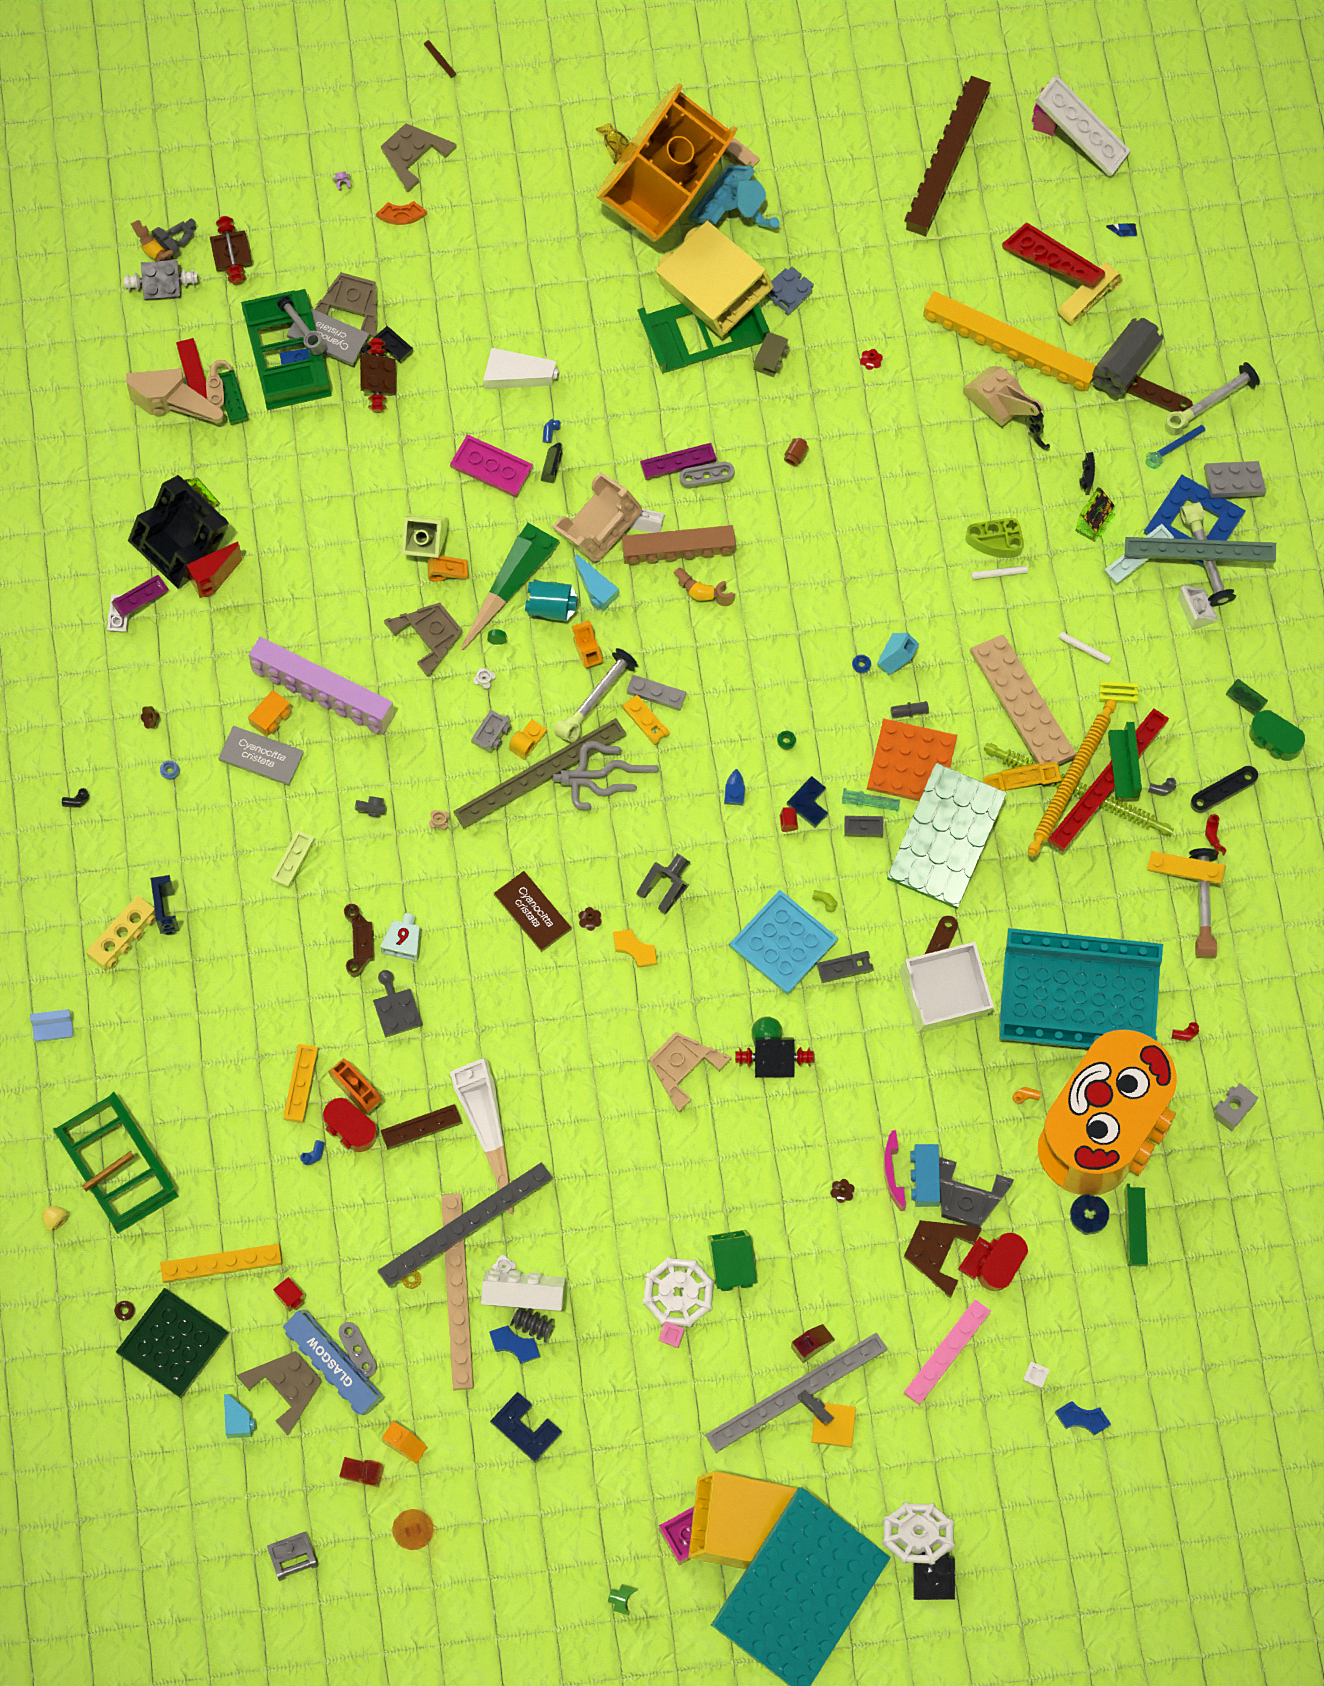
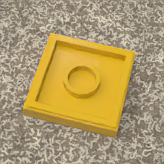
M823 1403L825 1405L824 1409L834 1419L826 1426L814 1416L811 1443L852 1448L856 1407Z

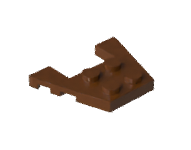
M920 1220L904 1254V1258L919 1272L927 1276L946 1296L951 1298L959 1280L940 1272L955 1238L974 1245L982 1228Z

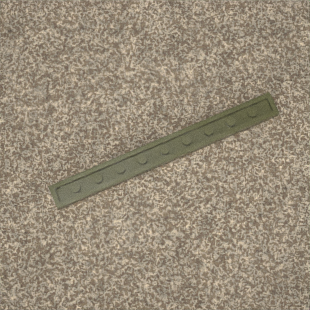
M617 718L454 810V815L464 829L553 778V774H560L561 770H567L579 763L580 749L586 742L598 741L605 746H609L626 736V732ZM594 748L589 749L587 758L597 753L598 750Z

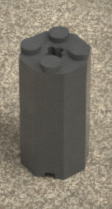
M1133 318L1094 368L1092 374L1094 378L1093 384L1107 391L1113 397L1125 393L1163 342L1164 337L1162 333L1159 336L1157 325L1145 318H1140L1139 321H1136L1137 318Z

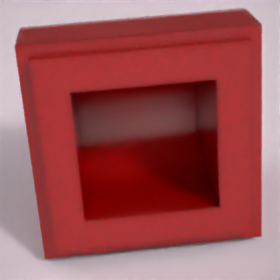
M783 807L779 815L781 831L791 832L797 830L796 809L793 807Z

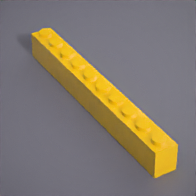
M933 291L924 307L923 317L928 321L939 323L946 329H952L963 337L975 340L978 344L991 347L995 352L1004 353L1009 358L1019 360L1028 367H1034L1045 375L1057 378L1060 382L1071 384L1078 390L1088 392L1094 380L1092 374L1096 366L1095 364L941 293Z

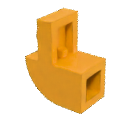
M588 620L573 625L574 643L584 667L587 668L602 663L600 648L595 640L591 622Z

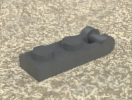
M869 951L817 963L821 982L825 983L874 971L873 964H870ZM857 961H862L863 965L858 966Z

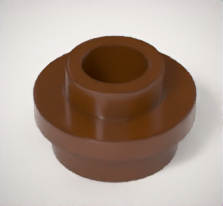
M121 1301L115 1306L114 1312L119 1320L127 1321L133 1317L135 1308L131 1302ZM127 1308L128 1313L122 1314V1309Z

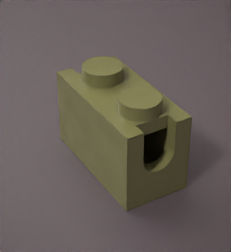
M771 332L767 333L754 361V370L774 377L776 372H780L783 365L782 359L787 357L790 347L787 345L788 339Z

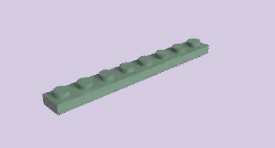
M1125 537L1124 557L1275 563L1276 543Z

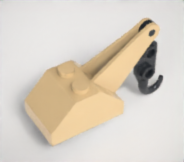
M989 366L963 388V394L1000 426L1005 425L1015 415H1029L1028 428L1033 434L1035 442L1043 449L1047 450L1050 448V444L1046 445L1040 437L1044 428V415L1041 412L1044 410L1043 405L1038 400L1026 395L1016 378L1006 369L999 366Z

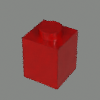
M289 1277L273 1289L274 1295L289 1312L293 1309L297 1310L304 1303V1294Z

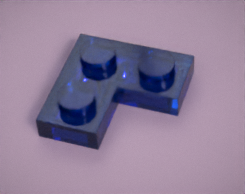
M811 776L787 801V806L795 808L799 816L816 828L828 816V812L815 802L826 791V787Z

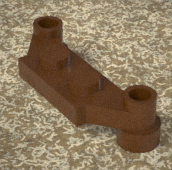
M348 904L344 908V915L351 922L353 928L354 958L347 961L346 970L351 977H358L367 963L373 961L372 921L368 922L360 914L356 904Z

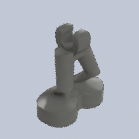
M191 218L186 223L182 221L166 231L157 227L151 231L152 236L156 238L166 251H173L171 256L173 259L180 254L178 245L184 247L192 237L193 232L196 230V222ZM181 231L184 232L180 241L169 238V236Z

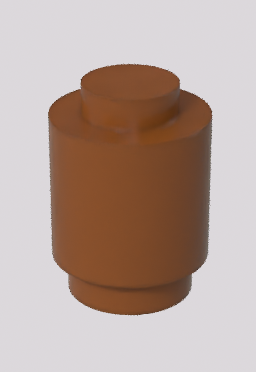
M802 438L792 439L784 454V461L792 466H797V464L801 463L809 449L807 442Z

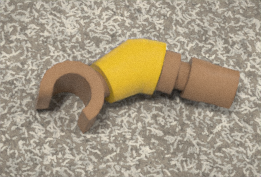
M140 220L130 223L137 237L141 238V248L147 256L156 261L173 260L171 258L173 251H166L156 238L148 234L149 229L146 225L142 226Z
M681 567L674 572L680 578L678 584L683 588L686 587V591L689 592L688 595L693 599L706 601L713 600L715 597L716 602L721 606L733 604L735 593H722L725 591L726 581L720 582L714 588L712 585L692 580L693 578Z

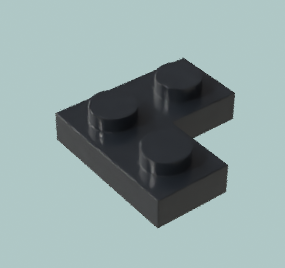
M388 326L374 337L382 339L386 343V345L382 346V349L386 350V353L388 352L400 363L413 352V348ZM366 344L361 349V352L369 354L367 351L371 349V346Z

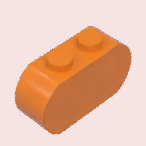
M343 1058L328 1071L335 1084L363 1113H370L382 1102L377 1091L346 1059Z

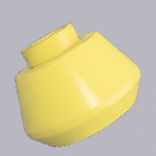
M48 1206L42 1213V1220L48 1231L57 1230L68 1218L67 1211L58 1206Z

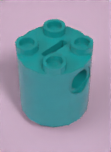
M536 579L533 582H529L528 593H530V600H526L525 612L529 613V617H543L566 622L576 611L578 597L572 584L543 582Z

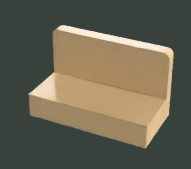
M736 138L732 139L722 154L730 162L738 166H752L753 168L760 162V158Z

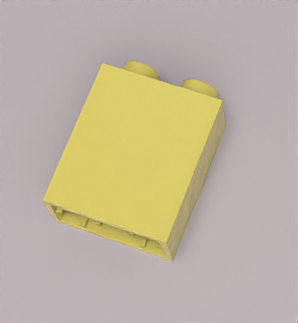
M708 220L700 228H692L686 234L684 243L674 253H666L660 259L658 268L655 270L663 287L720 337H723L774 288L766 269Z

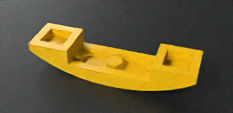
M1058 762L1025 765L983 777L985 784L1004 792L1009 789L1033 784H1048L1062 780Z

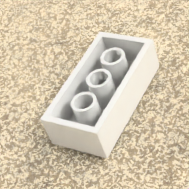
M489 1269V1271L485 1272L483 1278L481 1304L561 1311L564 1301L565 1277L542 1276L538 1272L521 1274L517 1270L505 1273L501 1272L500 1269Z

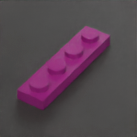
M707 443L642 460L640 465L645 480L679 472L686 468L716 462L717 458L712 443Z

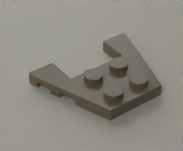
M405 123L381 145V150L391 167L395 170L398 179L404 185L406 192H410L419 183V178L408 169L430 148H434L446 158L457 148L456 144Z
M340 272L314 310L327 315L329 308L332 307L365 316L361 330L369 333V337L374 338L377 335L376 282Z
M441 603L417 609V611L409 614H400L396 618L384 620V624L394 636L411 625L432 651L417 662V665L427 677L431 675L463 633L460 626Z
M296 1351L237 1375V1378L248 1391L266 1378L290 1405L291 1408L275 1420L287 1436L291 1433L292 1428L300 1419L302 1412L322 1383L320 1378Z

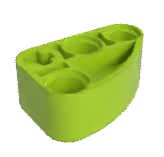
M1015 518L973 523L968 526L965 540L967 544L984 554L999 558H1014L1022 553L1024 540L1020 523ZM994 530L997 533L991 534L989 531ZM971 533H976L979 536L974 537L971 535ZM1012 544H1016V545H1018L1019 547L1014 548V547H1012L1011 545H1012Z

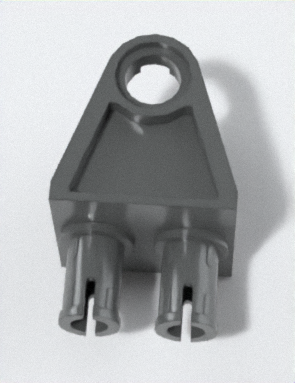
M677 853L668 867L655 862L636 895L646 898L663 876H670L673 884L658 907L660 912L665 915L689 887V884L683 881L680 875L690 864V861Z

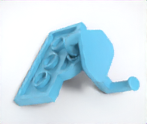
M727 165L688 217L694 223H705L708 220L711 224H716L725 211L738 208L744 217H751L758 226L777 228L780 223L776 217L764 219L760 214L758 208L765 200V189L759 181L750 180L755 172L752 166Z

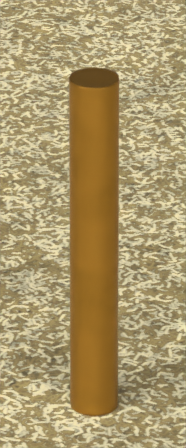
M129 1151L81 1185L85 1192L135 1158L134 1154Z

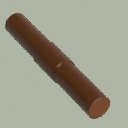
M427 40L424 46L447 74L453 78L456 72L434 45Z

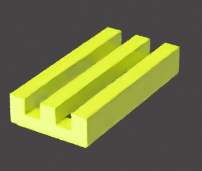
M1100 681L1099 701L1115 700L1119 703L1137 704L1138 684ZM1103 694L1133 695V697L1103 696Z

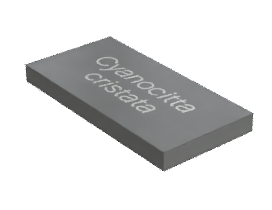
M310 308L316 331L320 333L326 343L323 353L353 366L369 337V333ZM293 322L287 337L295 339L304 337V334L296 323Z
M233 725L218 759L221 762L290 786L304 751Z

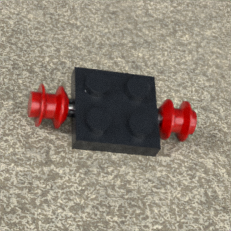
M794 1037L755 1038V1053L752 1055V1050L749 1047L746 1051H742L739 1047V1051H735V1063H739V1067L742 1063H746L749 1067L753 1059L755 1061V1077H794V1061L797 1059L800 1067L803 1063H807L810 1067V1063H814V1051H810V1047H808L807 1051H803L800 1047L796 1055L794 1053Z

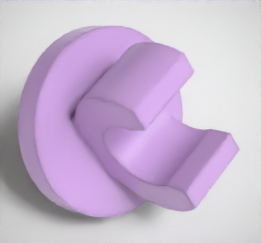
M345 171L335 173L336 177L332 179L333 181L338 180L336 183L338 190L341 189L340 183L342 181L346 182L347 188L350 187V181L346 179L350 177V174H346Z

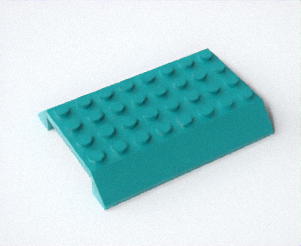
M1008 928L1004 957L999 1039L1089 1049L1095 1040L1103 1034L1116 1030H1131L1143 1033L1157 1041L1156 1023L1163 944Z

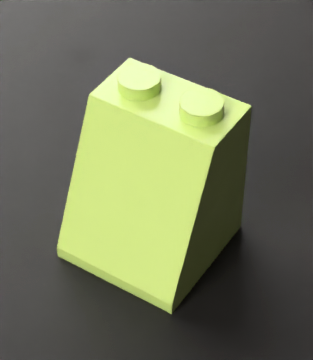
M420 514L405 516L401 554L439 558L447 536L448 517Z

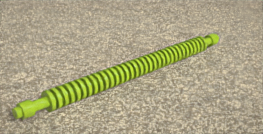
M986 743L983 749L991 756L996 755L1002 758L1004 764L1008 761L1007 765L1010 766L1012 763L1011 767L1013 768L1016 765L1020 767L1031 765L1034 762L1032 759L1028 762V757L1024 760L1025 756L1023 755L1019 758V753L1015 756L1016 752L1014 751L1010 754V749L1005 752L992 743ZM1062 780L1053 782L1052 786H1055L1057 783L1056 787L1058 788ZM1080 782L1073 791L1075 792L1074 796L1077 797L1079 793L1078 798H1081L1088 790L1086 789L1087 784H1084L1082 787L1083 783ZM1108 796L1101 806L1103 809L1107 806L1105 809L1107 811L1111 808V813L1116 810L1114 813L1116 815L1120 812V817L1125 814L1124 819L1129 816V821L1134 818L1133 823L1138 820L1137 825H1140L1142 822V827H1145L1147 824L1146 829H1149L1150 826L1158 829L1160 833L1166 836L1167 834L1172 835L1174 831L1170 824L1165 822L1163 824L1154 820V815L1150 818V813H1147L1145 816L1146 811H1143L1141 814V809L1136 811L1137 807L1135 806L1131 809L1132 805L1127 807L1128 803L1126 802L1122 805V800L1119 803L1117 798L1113 801V796L1110 799Z

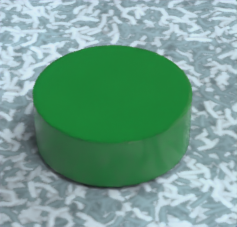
M494 629L488 632L487 640L491 644L502 645L506 642L507 634L502 630Z

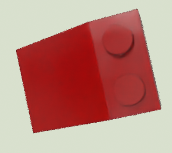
M238 541L187 564L190 581L199 598L211 596L240 564L242 555Z

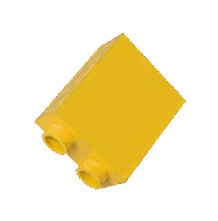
M717 1471L697 1477L688 1558L746 1570L798 1488Z

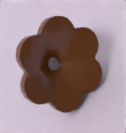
M153 706L143 707L141 720L144 722V727L147 729L155 728L156 721L160 718L159 713L155 712Z
M587 907L585 911H581L578 915L580 919L579 925L582 928H587L589 931H593L595 927H599L602 923L600 911L594 910L592 907Z
M847 1179L833 1182V1189L830 1194L833 1198H836L838 1203H844L853 1199L855 1187L849 1184Z

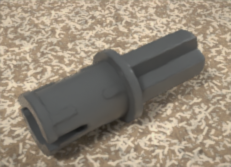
M927 701L912 704L908 702L905 705L892 706L890 712L892 717L907 715L912 717L914 714L929 713V706Z

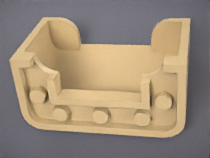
M602 472L592 482V490L595 494L572 520L567 517H561L552 526L560 536L593 562L599 561L639 517L642 511L641 505L628 489Z

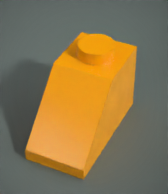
M392 1421L382 1436V1441L385 1445L415 1464L419 1462L428 1448L410 1431Z

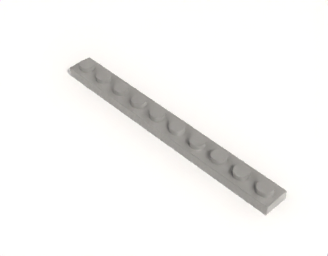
M876 1332L710 1431L705 1436L715 1453L801 1403L797 1397L804 1390L811 1396L886 1352L887 1348Z

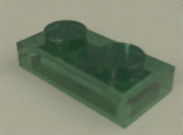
M1237 679L1226 692L1228 697L1254 716L1268 703L1266 698L1240 679Z

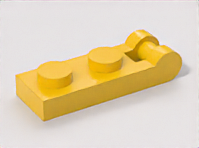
M638 695L622 705L623 710L654 745L663 736L667 737L670 734L667 727L659 721ZM656 728L658 731L653 733L652 731Z

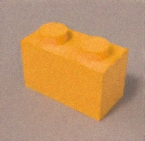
M272 690L248 716L249 724L268 737L270 733H275L279 723L283 719L286 720L291 714L290 702Z

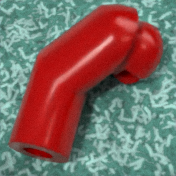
M1189 1023V1026L1183 1031L1173 1029L1171 1039L1190 1041L1199 1033L1198 1023Z

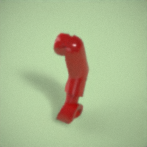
M1213 814L1207 819L1205 836L1211 846H1214L1217 852L1221 851L1224 856L1226 849L1220 845L1217 837L1220 819L1218 815Z

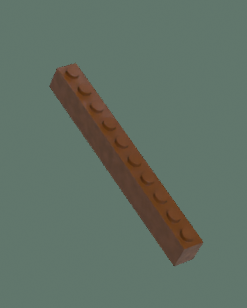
M971 76L968 82L965 81L962 88L964 93L962 96L959 95L956 102L957 109L956 111L952 110L949 118L951 122L949 125L946 124L943 131L945 136L938 142L937 154L933 153L930 161L932 165L926 169L924 174L926 179L918 187L917 192L919 195L913 198L912 210L906 214L904 222H907L906 230L925 237L927 236L989 95L991 82Z

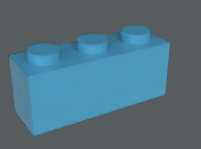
M915 1144L914 1150L910 1151V1162H914V1170H911V1181H914L915 1189H911V1200L915 1201V1207H939V1145Z

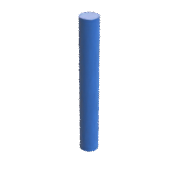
M1200 425L1156 452L1157 456L1161 458L1206 431L1205 427Z

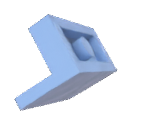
M69 1009L30 1014L35 1042L73 1037L72 1015Z

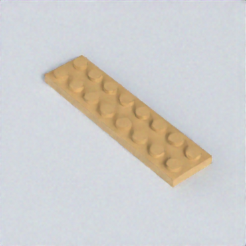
M1004 634L972 647L970 653L1037 763L1058 762L1059 765L1073 759L1076 752Z

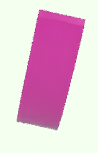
M892 1130L884 1153V1178L893 1202L900 1211H905L904 1187H895L891 1155L898 1153L896 1130Z

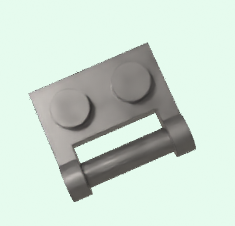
M306 1532L267 1545L279 1581L284 1580L286 1576L311 1567L313 1569L318 1567ZM307 1554L308 1560L281 1569V1563Z

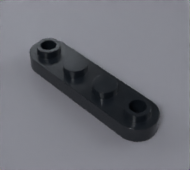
M1252 766L1242 767L1194 794L1190 802L1191 808L1198 813L1211 809L1254 785L1258 779V771ZM1245 775H1249L1251 779H1246ZM1197 802H1202L1203 806L1197 805Z

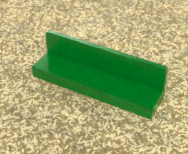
M1126 722L1124 730H1109L1108 732L1116 798H1139L1142 784L1134 722Z
M1127 1183L1124 1189L1127 1266H1147L1145 1188L1130 1187V1183Z

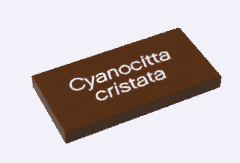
M525 871L494 892L496 899L541 952L572 930V927Z

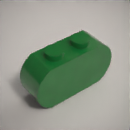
M1271 710L1257 713L1252 720L1249 736L1257 747L1266 749L1273 757L1280 758L1283 761L1293 760L1300 755L1305 743V735L1301 729Z

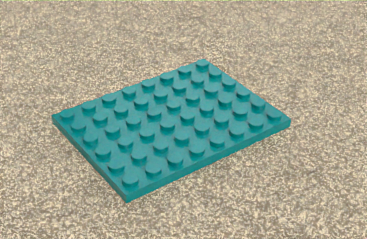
M798 1487L711 1623V1626L788 1686H811L891 1557L803 1487Z

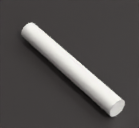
M1026 565L971 572L972 580L1023 574L1028 573V568Z
M1061 632L1059 639L1107 664L1112 659L1108 655L1064 632Z

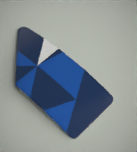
M1135 223L1106 226L1119 236H1137Z

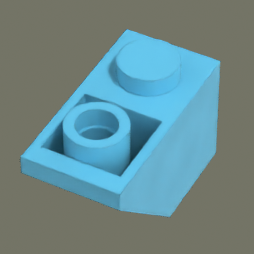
M892 633L877 665L887 674H892L912 659L919 643L909 633Z

